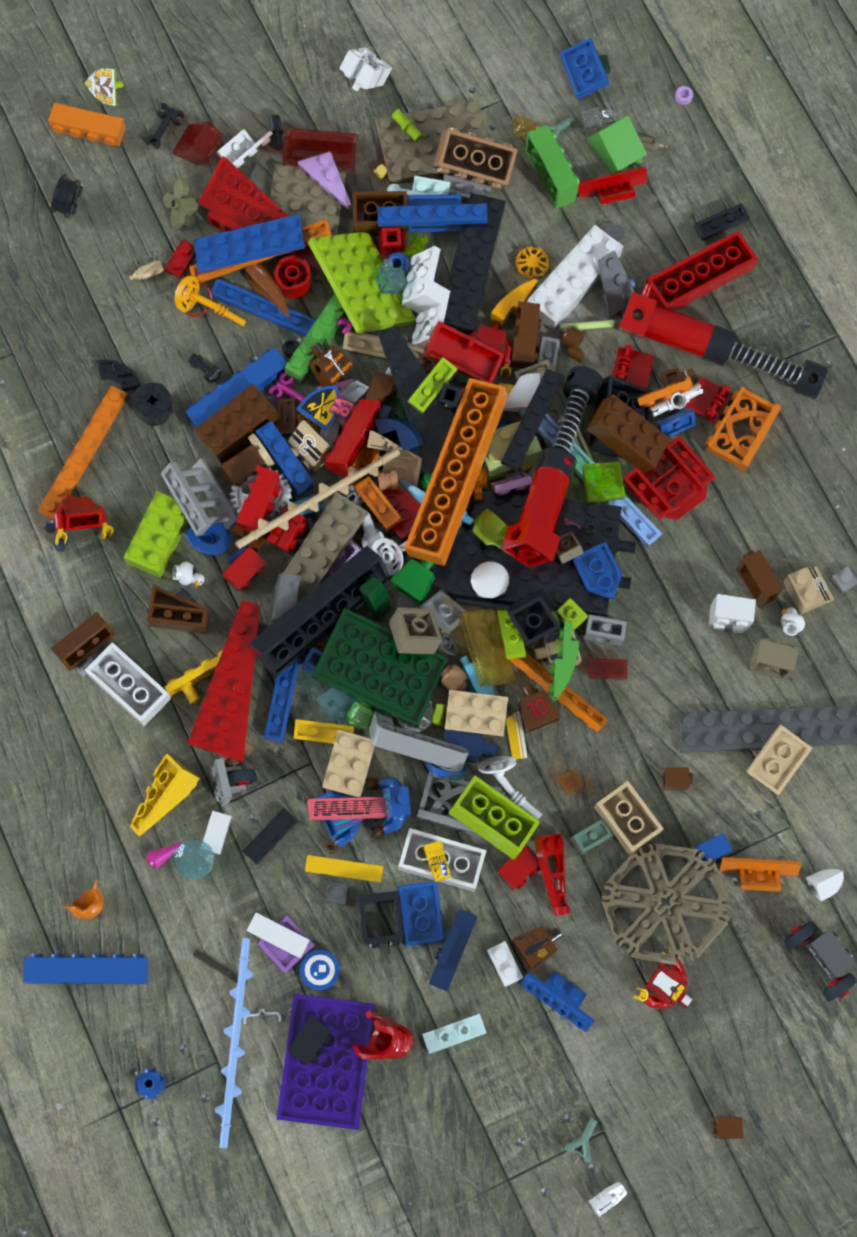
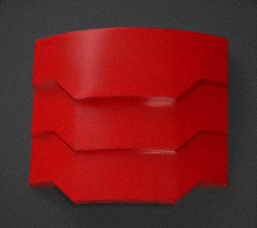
M677 436L667 444L654 469L642 473L636 467L624 476L621 482L633 496L635 495L651 511L658 521L663 518L679 520L706 499L707 485L716 476L680 436Z

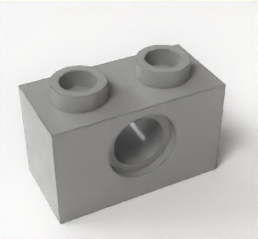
M589 615L583 639L621 646L625 638L627 622Z

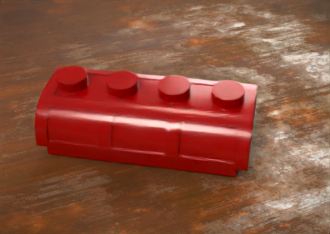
M440 321L433 328L423 352L424 356L437 362L444 357L457 368V372L469 378L493 383L505 355Z

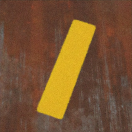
M308 855L305 871L380 883L383 866Z

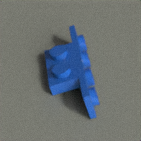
M556 971L552 972L546 983H543L529 972L521 981L520 985L526 991L532 993L544 1004L553 1008L561 1016L575 1024L577 1028L587 1032L595 1020L579 1009L587 994Z

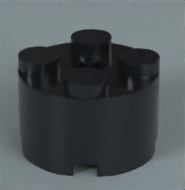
M147 383L136 389L133 403L139 419L150 426L164 424L173 413V403L167 388L161 383Z

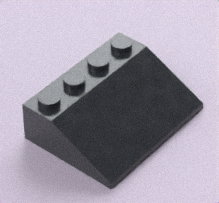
M610 375L602 381L594 405L593 416L600 403L614 394L652 424V411H649L650 406H640L637 397L652 391ZM591 433L589 450L605 456L622 458Z

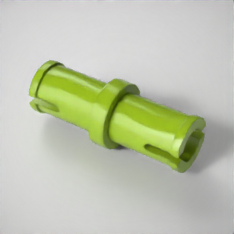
M397 109L391 117L401 126L403 132H407L415 142L422 139L424 134L414 125L412 119H408L400 109Z

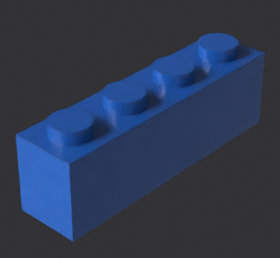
M270 421L256 430V437L266 449L280 473L288 480L289 486L296 496L300 497L311 490L314 486V481L273 422Z

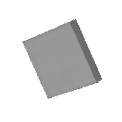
M441 590L419 608L432 609L438 627L447 634L469 615L465 609Z

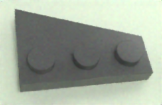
M612 251L598 260L607 318L626 308L632 292L635 293L616 251Z

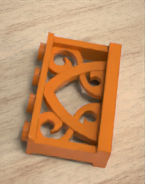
M742 386L740 391L736 390L731 398L733 401L732 405L726 406L722 413L725 416L722 421L718 420L714 427V430H716L714 436L710 434L705 445L708 446L706 449L707 453L717 456L745 473L779 413L781 406L776 403L772 404ZM744 399L750 401L752 410L748 411L749 406L747 403H745V408H741L739 402ZM759 406L770 413L756 411V407ZM734 408H735V410H736L737 413L731 415L732 411H733ZM750 418V429L757 436H743L737 440L733 432L732 423ZM754 418H756V421H755V422H760V423H761V425H760L759 427H756V426L754 425V423H753ZM725 425L726 433H720ZM724 439L725 443L722 446H727L730 443L731 447L722 450L717 446V441ZM746 440L749 442L748 447L744 446V443L740 446L742 441ZM734 450L743 459V461L731 455L730 452Z

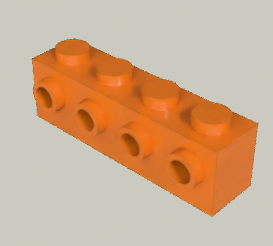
M54 103L48 120L51 131L57 134L64 133L74 138L81 137L92 142H103L109 146H120L126 129L123 118Z

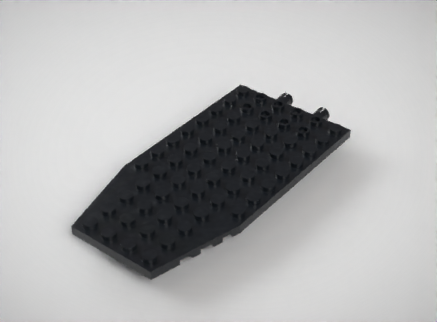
M482 488V500H475L473 489L466 512L468 516L475 520L484 510L489 509L507 526L519 522L528 494L509 492L499 495L491 489ZM564 499L554 529L556 535L561 537L572 531L583 551L606 542L614 559L615 553L618 551L635 554L636 541H625L618 538L622 506ZM567 512L585 520L584 528L581 532L564 524ZM463 522L459 527L445 566L434 563L429 570L435 576L431 586L438 590L441 589L449 592L453 596L514 604L543 588L556 610L571 598L586 614L607 617L609 598L587 591L572 559L562 564L555 554L553 561L528 568L496 545H486L472 531L474 528L473 523L468 525ZM392 529L388 531L387 538L393 540L398 546L408 540V538L402 540ZM406 550L402 552V567L411 559H414L419 564L422 562L421 559L410 557ZM399 561L397 565L393 566V569H395L398 566ZM496 562L507 570L509 585L504 594L494 598L479 597L471 584V575L474 569L481 563ZM622 577L618 588L630 590L632 577Z

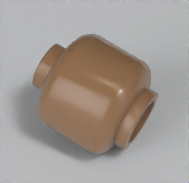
M456 664L448 665L441 674L440 683L447 690L463 691L468 685V682H466L468 678L467 673Z

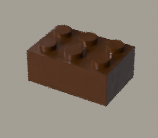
M407 191L353 192L354 233L365 232L369 233V235H379L382 228H400V232L408 234V226L378 227L377 207L407 206Z

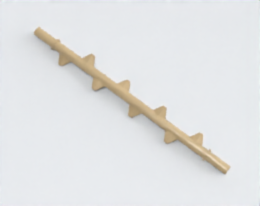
M395 448L382 457L379 456L378 459L359 470L349 467L348 476L330 487L320 483L317 495L300 505L289 502L288 512L271 522L260 518L257 530L251 531L249 535L235 542L237 548L240 549L250 542L258 540L259 537L276 527L285 531L288 530L289 519L306 509L315 512L319 511L318 502L337 491L345 495L349 494V484L366 474L378 476V467L384 466L386 462L400 455L399 450Z

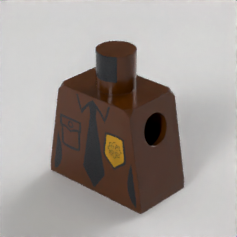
M540 926L513 938L511 941L531 973H533L557 951L554 943L561 939L562 935L557 927L547 933L543 926Z

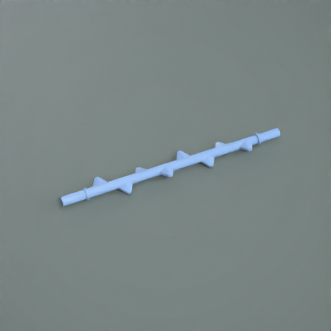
M242 938L237 987L230 991V995L236 999L233 1025L224 1029V1033L231 1038L229 1063L221 1069V1073L227 1077L224 1104L215 1108V1112L223 1117L222 1124H220L222 1127L219 1148H228L233 1098L242 1094V1090L235 1085L237 1058L245 1054V1051L239 1046L241 1020L251 1013V1011L243 1006L246 980L253 977V972L247 968L250 947L249 938Z

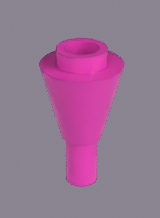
M178 842L170 847L148 851L146 860L150 867L154 866L158 869L172 854L183 849V847Z

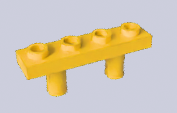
M222 651L212 660L211 658L204 660L198 668L187 670L184 676L168 681L165 690L169 693L170 697L183 691L191 705L198 703L201 699L193 685L215 672Z

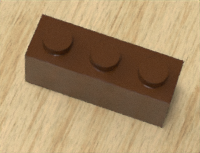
M96 612L50 649L63 665L71 671L115 636V633Z

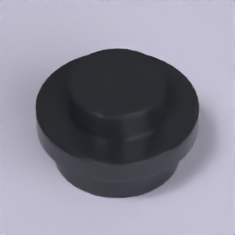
M295 340L284 342L282 345L283 354L291 358L299 347V343Z

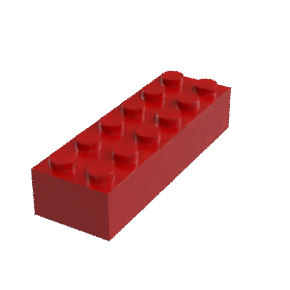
M738 230L651 276L646 280L645 284L652 285L649 297L656 300L657 305L676 311L753 270L758 258Z

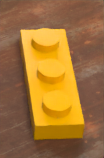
M296 719L293 739L334 744L338 730L354 734V726Z

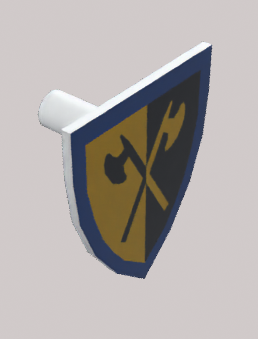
M337 385L326 386L313 391L300 403L296 410L327 431L337 416V413L331 411L339 396Z

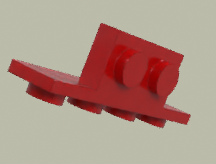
M640 167L582 180L578 185V198L596 195L601 205L635 197L633 186L647 183L646 167Z

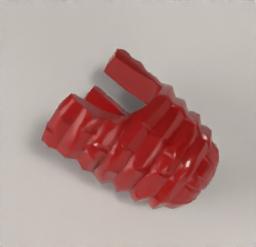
M370 1010L366 1012L367 1018L375 1020V1030L368 1044H355L352 1046L353 1051L359 1058L366 1060L401 1059L409 1053L413 1047L414 1038L408 1028L389 1020L388 1017H384V1015Z

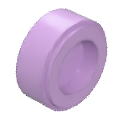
M687 86L679 87L675 94V100L681 105L689 104L693 98L692 89Z

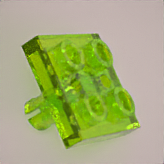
M620 462L583 464L582 472L587 502L625 499Z

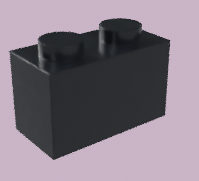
M310 1017L287 1052L307 1066L310 1063L315 1064L321 1055L318 1051L322 1045L326 1047L333 1036L330 1035L332 1031L313 1017Z

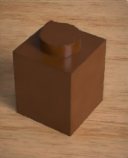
M689 767L665 768L662 771L663 791L687 790L693 783L692 773H689Z
M714 1117V1122H711V1133L715 1134V1139H743L742 1117Z

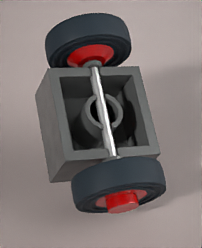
M813 921L803 926L799 924L791 930L792 934L784 940L785 945L789 949H793L797 945L804 944L803 950L825 980H830L831 982L829 987L822 992L828 1002L837 997H844L850 992L849 989L856 984L857 980L852 973H848L843 977L837 978V976L855 964L852 960V953L847 948H843L840 944L841 939L834 931L827 930L811 941H808L818 930L817 925Z

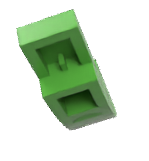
M564 621L563 626L559 628V639H562V646L558 647V658L561 659H555L554 663L550 664V676H553V683L549 684V695H552V701H557L563 693L577 661L579 641H572V622Z

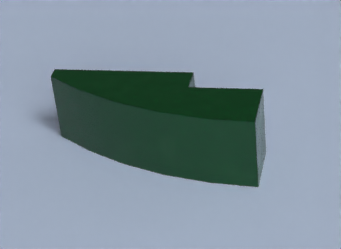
M372 576L359 590L363 595L362 599L375 621L378 622L391 610L392 606L382 582Z

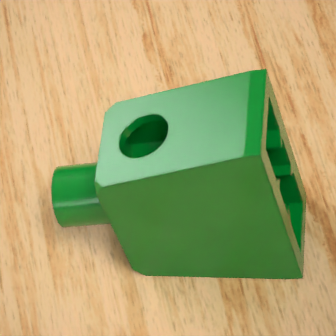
M411 559L390 579V582L394 587L421 605L435 579L434 574L429 571L434 563L422 560L419 564L414 559Z

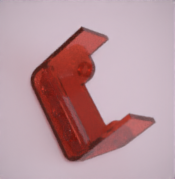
M289 128L284 135L282 166H286L287 163L290 166H298V161L331 152L335 164L342 167V170L355 172L359 134Z

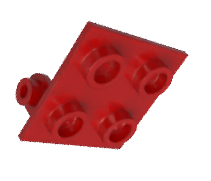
M626 344L623 348L619 347L612 376L647 389L654 355L634 351L629 344Z
M701 376L697 383L701 385L699 389H703V393L689 399V402L684 407L691 408L695 413L716 424L733 393L730 392L728 385L718 386Z

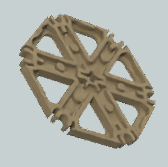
M654 843L657 849L654 851L653 846L649 844L650 851L648 853H644L642 848H639L641 855L639 857L637 851H634L609 878L606 886H604V890L611 894L609 896H602L603 901L601 902L615 942L620 949L625 945H629L630 947L626 953L631 955L632 958L678 965L676 957H678L681 964H684L683 956L689 955L693 961L694 951L698 959L728 925L730 920L729 915H724L723 911H731L732 904L715 862L713 863L712 858L706 862L702 861L705 853L700 852L698 849ZM664 856L686 858L689 862L669 883L661 862ZM640 866L644 871L650 890L623 886L621 881L634 867ZM711 877L719 897L717 900L688 895L703 878ZM670 900V906L665 905L662 907V901ZM623 907L644 911L626 932L620 930L615 917V910L617 908ZM682 917L710 921L713 923V928L701 942L693 943ZM663 924L672 948L670 953L661 954L646 951L644 944Z

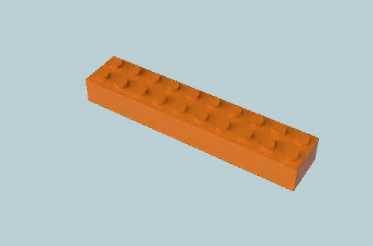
M469 378L404 547L410 557L445 566L508 399L504 386Z

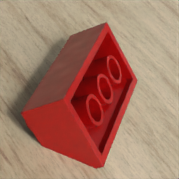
M360 399L357 405H353L350 411V419L345 420L341 428L343 430L341 435H337L333 442L334 448L331 452L328 451L324 461L327 470L344 478L348 476V468L353 467L369 437L370 430H373L376 425L375 420H378L380 416V401Z

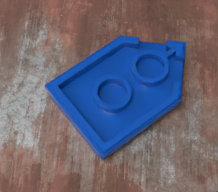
M603 542L583 551V554L573 558L572 561L587 591L613 600L622 578V573L607 543Z

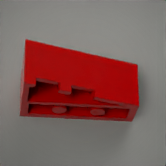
M257 465L255 470L258 475L255 482H251L249 486L251 491L247 500H244L236 521L239 529L249 533L258 529V520L260 518L267 521L268 515L274 511V501L276 497H280L283 489L279 473Z

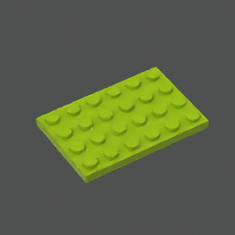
M356 232L316 237L308 241L311 250L357 334L415 323L416 318L411 309L402 305L403 295L393 276L388 271L384 260H381V255L369 233Z

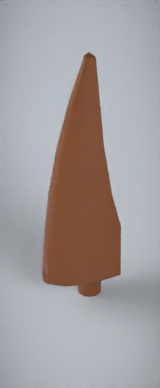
M258 263L243 268L246 271L247 281L255 291L267 298L288 318L289 313L284 296L265 264Z

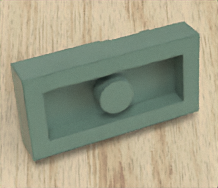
M601 819L572 836L571 840L576 851H579L582 855L608 840L614 834L605 820Z

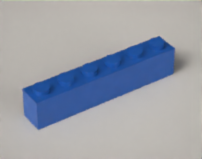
M275 347L271 350H266L259 359L251 361L241 372L237 371L230 380L220 383L212 393L205 394L201 401L191 404L187 411H185L187 419L197 428L251 384H254L259 391H262L280 378L282 373H285L287 361Z
M30 954V957H24L23 983L149 984L150 960L144 958V954H132V958H124V954H112V958H104V954H92L91 958H83L84 954H71V958H63V954H51V958H43V954Z

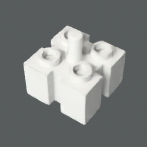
M364 47L358 50H348L339 69L344 72L346 77L356 79L352 88L358 91L360 87L370 89L383 86L393 67L382 59L379 60L372 51Z

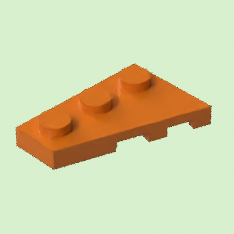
M690 376L684 378L685 381L674 382L667 385L664 389L660 388L637 397L639 405L648 407L655 404L654 400L662 398L663 401L673 397L672 394L679 391L682 394L690 391V387L693 386Z

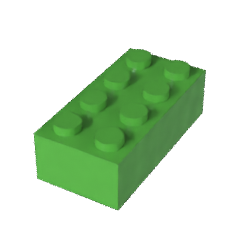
M548 125L528 132L525 152L555 208L558 209L574 202L580 181L578 176L571 170L570 161L565 159L562 146L557 144L553 130H550Z

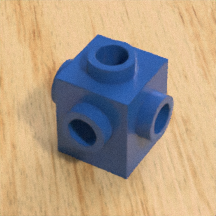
M144 1069V1073L138 1074V1078H135V1091H139V1095H144V1099H156L157 1094H163L162 1089H165V1077H162V1073L156 1072V1069ZM150 1079L153 1085L147 1088L146 1081Z

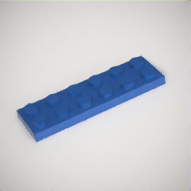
M299 214L194 239L199 273L305 248Z

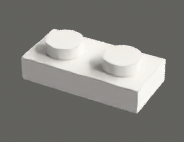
M506 942L487 950L504 987L523 979Z

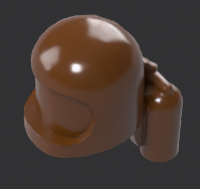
M567 326L561 333V342L569 347L566 350L568 356L581 363L584 353L579 346L587 332L584 330L581 332L574 328V326Z

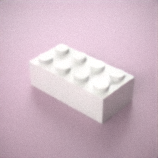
M113 642L85 669L87 675L142 726H145L171 699L166 690Z
M409 828L398 870L434 880L423 847L424 845L441 840L451 878L438 882L475 892L486 850Z

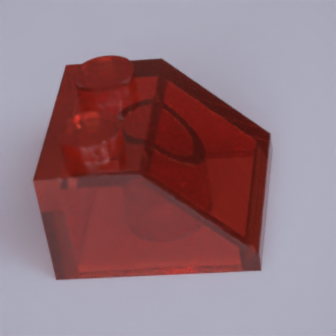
M209 121L188 124L172 153L195 165L207 164L211 161L215 149L219 147L223 134Z

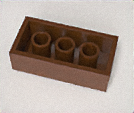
M251 384L194 430L199 439L222 464L250 442L248 438L251 434L254 433L256 435V430L270 421L273 423L277 421L279 415L258 388Z
M614 394L600 403L586 429L635 468L637 467L642 473H646L656 467L670 440L669 437Z

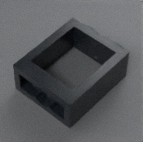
M398 891L358 895L363 945H368V949L379 948L380 944L388 943V946L400 945V941H404ZM394 902L398 935L368 938L364 905Z

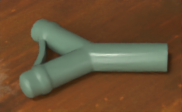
M570 117L556 126L548 125L549 129L553 130L556 141L560 131L572 125L574 119Z
M590 1118L582 1136L565 1145V1151L567 1153L575 1152L584 1158V1162H591L589 1139L598 1121ZM582 1146L583 1154L574 1149Z

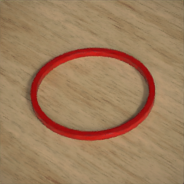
M199 283V285L205 286L208 289L210 300L212 301L213 296L210 288L203 283ZM207 307L203 312L195 315L189 314L187 312L184 313L191 317H198L206 313L209 307Z

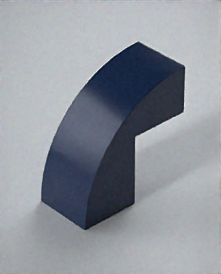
M386 417L375 420L380 435L394 430L397 431L403 451L427 444L420 430L403 418Z

